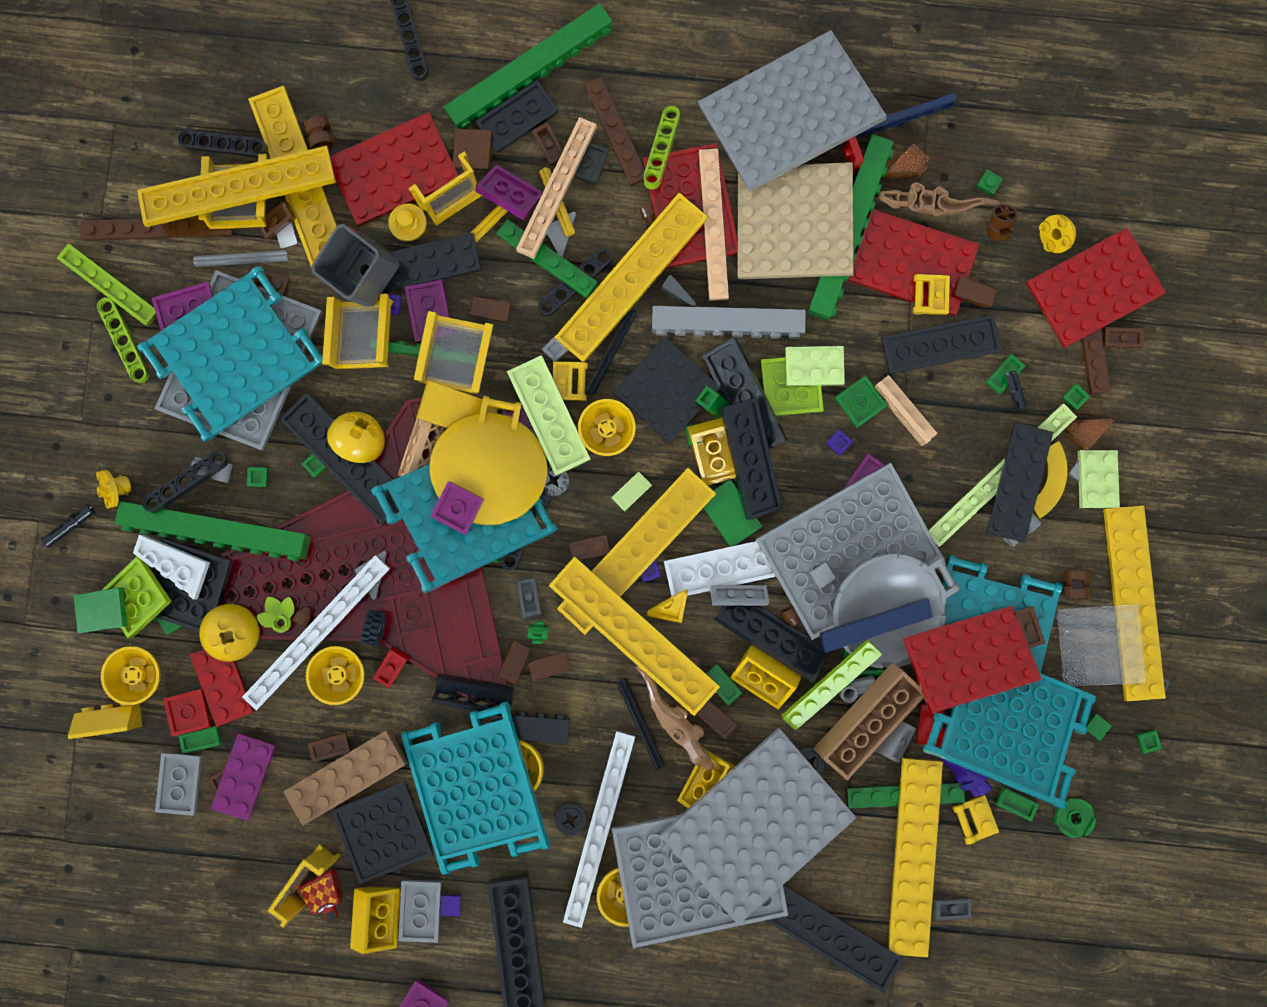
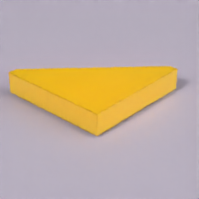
M684 589L649 609L647 617L682 623L688 589Z

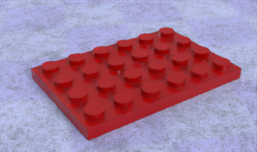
M429 112L330 156L334 176L358 227L391 213L399 205L415 202L409 190L414 184H416L423 196L426 197L458 177L457 171Z
M717 143L670 152L661 184L656 189H649L655 219L658 218L678 193L703 212L699 150L718 149ZM649 157L643 158L644 169H646ZM719 157L726 256L738 254V240ZM660 160L652 162L653 166H660L662 164ZM650 176L647 178V181L653 183L657 181V178ZM704 224L666 269L706 261Z
M873 209L869 213V222L863 231V239L857 250V256L853 264V276H849L847 281L915 303L916 282H914V275L950 276L948 314L956 316L962 300L954 295L959 277L969 278L979 244ZM923 282V306L928 307L929 282Z
M1128 228L1026 282L1027 287L1063 348L1166 293Z
M1013 606L902 639L930 714L1042 680L1020 623L1015 616Z

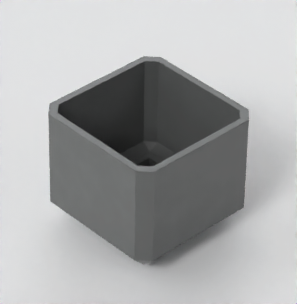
M340 224L336 226L313 262L311 269L315 276L346 300L370 307L374 306L398 269L399 259L365 233L345 224ZM366 266H369L368 270L364 274V268Z

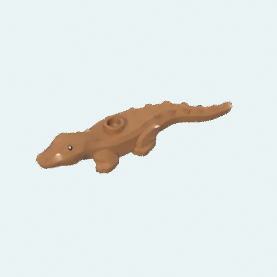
M918 182L910 186L909 192L891 190L881 191L878 194V199L887 203L891 208L896 209L904 206L913 212L933 214L936 217L962 213L977 206H997L1000 204L999 201L989 198L952 199L948 197V191L939 186L933 191L926 190Z
M636 666V669L647 684L651 708L656 713L662 728L667 731L675 742L687 750L693 764L701 766L707 771L712 770L714 765L708 752L698 741L700 737L704 736L703 728L696 724L692 725L686 719L687 711L679 706L670 707L661 698L655 681L639 666Z

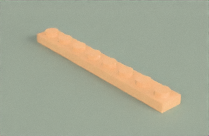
M579 117L516 248L518 253L535 259L595 133L597 124Z
M718 149L699 150L703 213L708 216V220L704 223L709 301L728 300Z

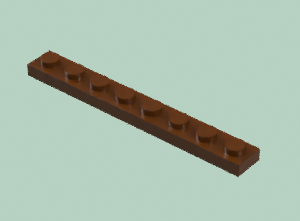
M214 216V218H216V217H232V216ZM188 217L150 227H145L142 219L80 221V239L83 241L234 236L233 228L209 229L204 220H199L198 217Z

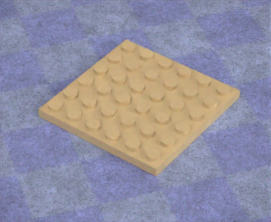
M853 162L800 165L749 192L738 173V279L853 276Z

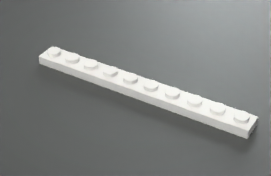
M375 555L243 695V698L255 710H258L391 568Z
M616 731L563 923L582 928L635 736Z

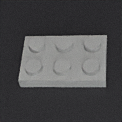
M161 753L155 812L196 815L202 765L201 755Z
M402 880L398 941L438 943L442 881Z

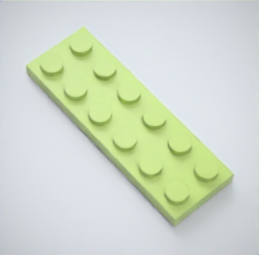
M542 355L507 371L555 475L562 474L591 460Z

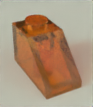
M913 144L888 169L885 178L910 179L914 178L917 174L921 176L928 168L926 164L930 158Z
M1087 419L1080 422L1075 421L1068 428L1069 433L1066 437L1080 450H1088L1112 425L1114 420Z

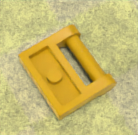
M914 275L916 290L913 314L947 315L949 313L950 276ZM923 282H929L928 307H923Z
M553 362V380L563 401H587L585 377L588 363ZM573 369H578L577 394H572Z
M979 795L966 800L965 803H958L952 806L954 813H957L967 845L999 833L985 795ZM967 808L977 831L973 834L964 812Z

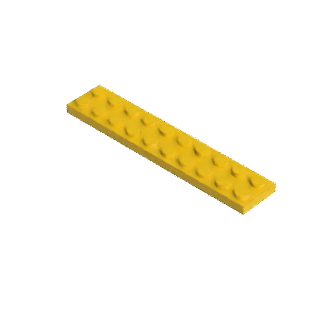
M284 86L249 98L263 140L268 146V153L271 159L308 150ZM322 186L284 195L296 216L294 222L311 266L337 226Z
M323 146L139 189L137 192L143 224L145 227H150L336 183L328 147Z
M678 193L554 338L578 359L585 362L708 220V216Z
M687 468L592 572L621 597L716 493ZM565 600L557 608L584 635L593 627L589 621Z
M1144 506L1103 509L1124 701L1164 699L1166 697Z
M576 557L568 563L549 585L693 716L698 713L720 688L716 682Z
M902 757L888 949L897 955L928 957L943 767L941 760Z

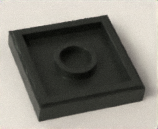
M590 142L573 178L597 186L609 149Z

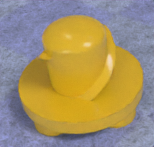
M399 205L389 216L390 231L402 242L415 241L426 232V216L416 205Z
M1056 214L1049 216L1040 224V238L1046 251L1062 253L1070 249L1074 244L1076 228L1068 217Z
M108 470L96 472L100 485L97 487L98 496L104 498L107 509L117 507L119 502L118 496L128 495L131 492L130 480L128 477L121 475L113 478Z

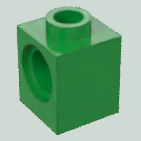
M708 386L705 387L695 400L716 418H719L721 415L720 408L729 405V402Z

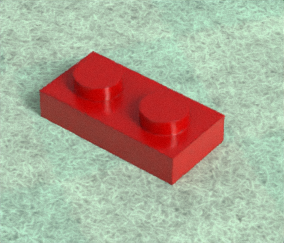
M392 647L373 679L390 688L409 656Z

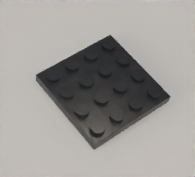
M664 337L613 393L670 444L703 408L695 400L705 387L708 386L716 393L719 391V388L709 376Z
M161 538L160 542L210 562L198 599H192L185 590L179 589L173 581L162 576L160 571L154 567L152 569L154 576L172 601L156 618L199 632L200 625L206 614L221 605L233 560L167 538Z
M406 780L332 810L359 885L433 855L431 845Z

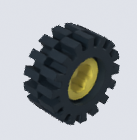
M368 610L361 632L362 644L375 647L380 645L386 624L387 615L385 612Z

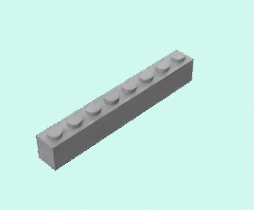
M653 306L652 332H656V335L660 336L667 335V333H675L676 336H686V333H694V336L698 337L705 336V334H713L714 337L732 334V337L737 338L743 337V335H751L752 338L770 335V338L789 336L790 339H799L805 333L806 310Z

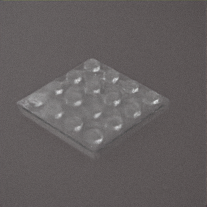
M1139 604L1056 609L1063 683L1070 686L1146 683Z

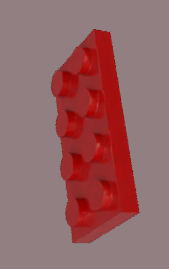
M205 649L190 654L216 727L255 712L254 708L243 698L247 689L236 661L217 660L210 656Z

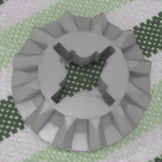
M547 467L545 494L558 496L564 493L569 485L567 472L556 476L552 467ZM549 474L554 478L560 476L557 480L558 488L554 484L550 485L548 483L550 482Z

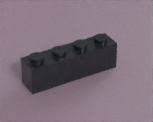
M516 711V714H511L518 740L568 744L570 719L566 718L567 715L555 714V717H547V713L537 712L534 716L528 715L526 711ZM494 715L491 717V722L501 720L503 717Z

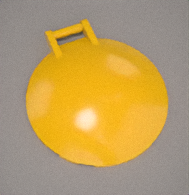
M483 396L480 414L462 418L452 424L439 437L433 448L430 460V477L438 498H440L447 482L451 481L485 499L473 521L475 524L499 525L521 517L538 501L545 487L547 479L546 456L537 437L526 426L518 422L522 403L516 402L514 404ZM487 407L514 411L513 417L490 413L487 412Z

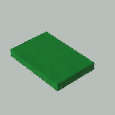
M731 479L715 489L716 495L703 507L730 547L735 546L763 527L757 518L746 519L740 493Z
M123 588L74 595L78 633L127 626Z

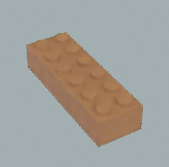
M891 663L813 749L848 781L924 698L921 688L894 663Z
M388 729L283 792L303 826L403 767L409 761L392 731Z

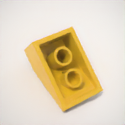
M722 418L687 427L701 480L708 486L736 478Z

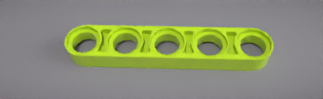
M668 106L664 109L643 176L644 185L648 189H656L661 184L680 121V111L675 106ZM675 113L677 116L670 119L667 117V114ZM669 128L672 132L666 135L662 133V130ZM665 144L667 148L665 150H658L657 146ZM660 160L662 164L660 166H653L652 162ZM655 176L657 181L650 183L647 181V178Z
M102 298L97 303V309L130 378L138 383L146 382L149 379V370L118 305L109 298ZM110 302L112 304L111 310L104 312V304ZM114 319L120 321V325L116 329L111 327V322ZM125 335L128 338V342L122 346L119 344V339ZM134 352L136 359L133 362H128L127 355ZM138 369L144 371V376L141 379H136L135 372Z

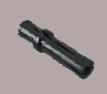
M86 504L75 514L69 515L65 522L41 538L42 544L50 548L72 530L81 527L83 522L96 514L94 508Z

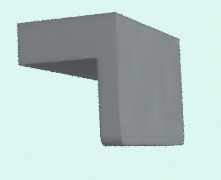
M902 721L875 751L900 763L916 728Z

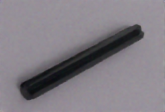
M630 309L622 318L586 387L588 393L592 395L596 393L636 316L634 310Z
M621 679L617 682L620 692L655 769H660L665 766L662 756L627 679Z

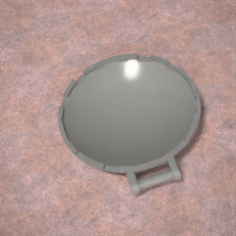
M903 554L879 555L858 565L841 584L833 608L834 628L923 598H928L933 618L868 639L882 653L870 665L871 667L883 668L888 667L891 663L901 667L911 663L902 639L942 627L946 618L944 615L946 598L957 592L960 587L957 582H954L942 555L932 558L925 564L914 557ZM937 567L947 584L946 587H943L934 571ZM866 640L845 646L844 649L851 654Z

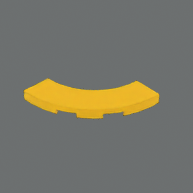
M1060 441L1052 444L1049 448L1046 460V481L1038 493L1033 511L1038 519L1053 509L1061 498L1066 485L1067 461Z

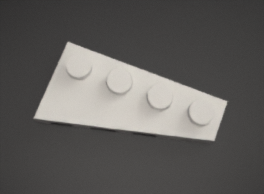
M139 535L133 553L149 566L160 571L162 576L173 581L179 589L185 590L192 599H198L210 562L146 535Z

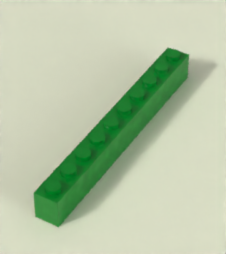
M597 4L445 105L446 114L457 129H468L474 121L537 79L546 77L552 69L561 67L567 59L576 57L582 49L591 47L600 37L609 35L613 29L611 18L601 4Z
M874 134L871 135L863 155L864 161L853 183V264L857 253H854L856 246L860 247L863 236L860 234L862 229H866L869 218H867L868 212L873 211L876 203L873 200L874 195L879 194L882 186L879 183L880 178L885 177L888 166H885L887 159L891 160L894 149H892L894 141ZM849 276L820 277L807 314L826 321L831 316L834 317L838 306L835 305L836 301L841 299L844 288L841 287L844 281L847 282Z
M126 502L119 503L114 523L121 526V530L133 532V529L139 530L140 534L151 535L153 532L158 533V537L169 539L170 536H175L176 540L184 542L192 539L194 543L206 545L209 542L213 543L214 547L223 549L225 545L232 546L231 550L243 552V549H249V553L261 555L262 552L269 553V557L280 558L282 555L287 556V560L299 562V559L306 560L311 539L310 536L302 533L166 509L158 513H150L142 505Z

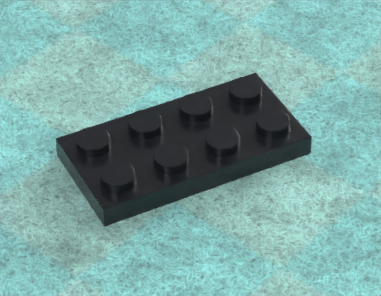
M536 80L475 122L480 130L493 131L492 147L498 154L558 114L559 110L539 81Z

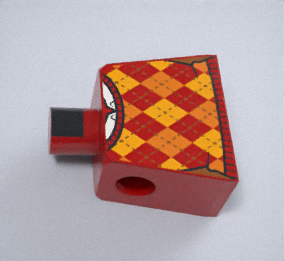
M335 868L296 888L313 915L324 911L328 921L339 916L335 905L343 900Z

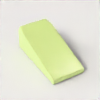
M638 472L611 498L625 512L652 485Z

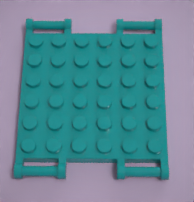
M261 266L255 267L250 273L137 346L139 351L143 352L152 364L159 379H163L174 372L194 402L182 408L181 411L192 421L201 434L200 438L203 442L209 441L322 365L323 355L319 353L307 336L308 332L306 329L302 328L291 336L272 309V306L282 300L283 297L269 282ZM255 278L259 279L271 296L268 300L265 299L253 282ZM299 340H302L314 357V361L311 363L296 343ZM155 345L167 362V367L163 368L151 351V347ZM196 409H200L213 429L207 431L194 412Z
M430 464L371 489L373 496L377 497L387 516V523L391 525L403 520L419 552L408 555L406 559L417 574L424 593L432 591L558 530L557 526L550 520L540 497L531 508H536L546 526L545 529L541 530L532 511L529 509L521 517L499 525L472 523L468 533L464 535L431 517L439 498L431 482ZM385 492H389L399 513H393L384 495ZM424 559L434 581L429 582L418 560Z
M949 554L946 567L954 582L958 583L960 589L946 598L944 613L946 618L943 626L1009 606H1013L1014 611L1033 606L1045 644L1030 648L1038 671L1041 673L1059 595L1062 591V583H1050L1023 574L1019 588L984 579L988 567L987 564L966 561ZM953 566L978 571L977 576L953 571ZM942 578V582H941V583H942L943 587H946L947 584H946L944 578ZM1032 585L1051 590L1052 593L1051 596L1029 591L1027 587Z
M1040 673L1042 678L1040 681L953 707L950 717L935 713L933 717L935 721L923 751L1051 803L1058 808L1065 809L1067 805L1065 800L1072 777L1075 776L1076 770L1063 765L1072 731L1074 730L1079 734L1087 733L1088 728L1086 725L1092 704L1096 701V696ZM1081 699H1083L1084 705L1080 715L1079 723H1076L1075 720L1077 717ZM944 723L947 724L939 749L935 747L941 725ZM1062 772L1064 776L1062 779L1058 797L1056 798L1054 797L1057 788L1060 773Z
M503 702L500 706L483 711H472L470 718L473 728L449 735H441L439 722L431 723L428 727L414 731L407 730L402 732L401 736L439 868L443 875L449 874L453 870L469 866H479L480 858L476 851L507 843L512 857L539 848H550V839L546 835L508 702ZM502 713L503 719L481 725V719ZM432 734V740L413 745L412 739ZM537 835L539 838L538 841L522 845L516 843L518 840ZM463 854L468 856V859L448 863L446 860Z

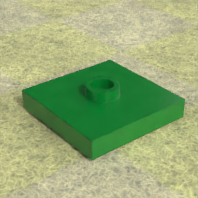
M866 375L834 398L856 429L888 406Z

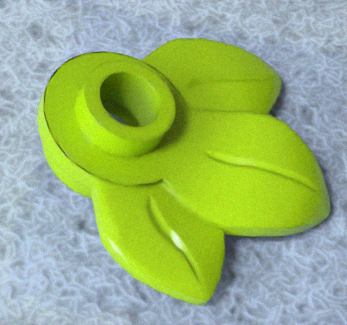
M267 597L265 612L258 614L257 619L264 627H272L274 631L279 633L286 632L291 626L290 618L295 612L294 603L290 597L284 599L282 603L276 598ZM281 619L285 622L282 627L279 625Z

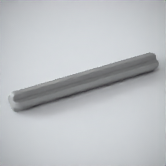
M286 250L200 255L194 256L193 262L196 267L279 262L288 260V252Z

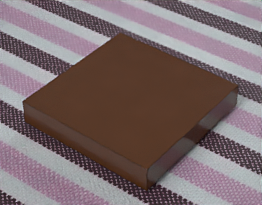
M455 129L454 167L463 169L458 155L465 151L472 169L490 170L493 131Z

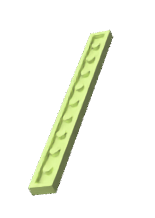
M1063 403L1037 428L1054 432L1053 440L1077 416ZM1005 458L928 529L937 547H940L996 494Z

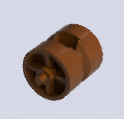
M314 115L304 122L306 132L311 134L308 138L311 149L323 146L331 149L335 146L333 134L329 133L331 126L328 117Z
M999 204L993 208L987 227V234L990 238L996 241H1005L1011 237L1018 216V212L1013 206Z
M1076 565L1074 570H1065L1064 581L1067 585L1064 586V597L1073 598L1075 604H1079L1081 598L1090 599V587H1088V584L1091 582V571H1082L1080 565Z

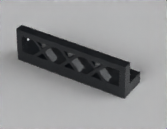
M438 673L432 703L471 711H483L500 705L503 702H508L511 708L514 687ZM461 693L467 694L468 701H458L459 698H465ZM439 694H446L449 697L439 698ZM483 701L487 704L482 706L478 705L477 702Z

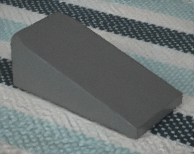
M669 275L662 285V291L686 307H695L696 303L674 277Z
M536 578L518 580L517 587L523 620L542 618Z
M932 898L931 918L936 921L971 918V898Z

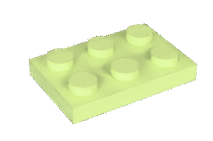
M844 346L785 348L786 386L845 384Z
M1118 450L1077 451L1080 469L1079 508H1120Z

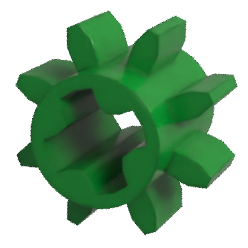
M534 621V625L529 624L528 639H533L532 644H542L543 640H548L549 626H544V621Z

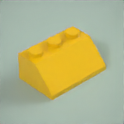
M751 645L733 671L730 679L776 709H779L796 690L802 676L754 645Z
M107 704L101 705L99 710H94V707L81 708L82 712L75 713L73 716L68 739L122 732L143 727L140 704H120L119 707Z
M707 751L714 768L707 771L705 768L695 765L677 801L689 809L735 766Z
M377 886L354 888L350 949L367 954L397 948L401 888Z

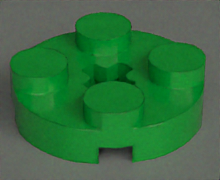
M1066 798V808H1056L1054 823L1063 834L1071 838L1089 835L1096 824V817H1094L1092 806L1079 798ZM1078 813L1077 817L1080 818L1079 821H1074L1072 823L1071 815Z

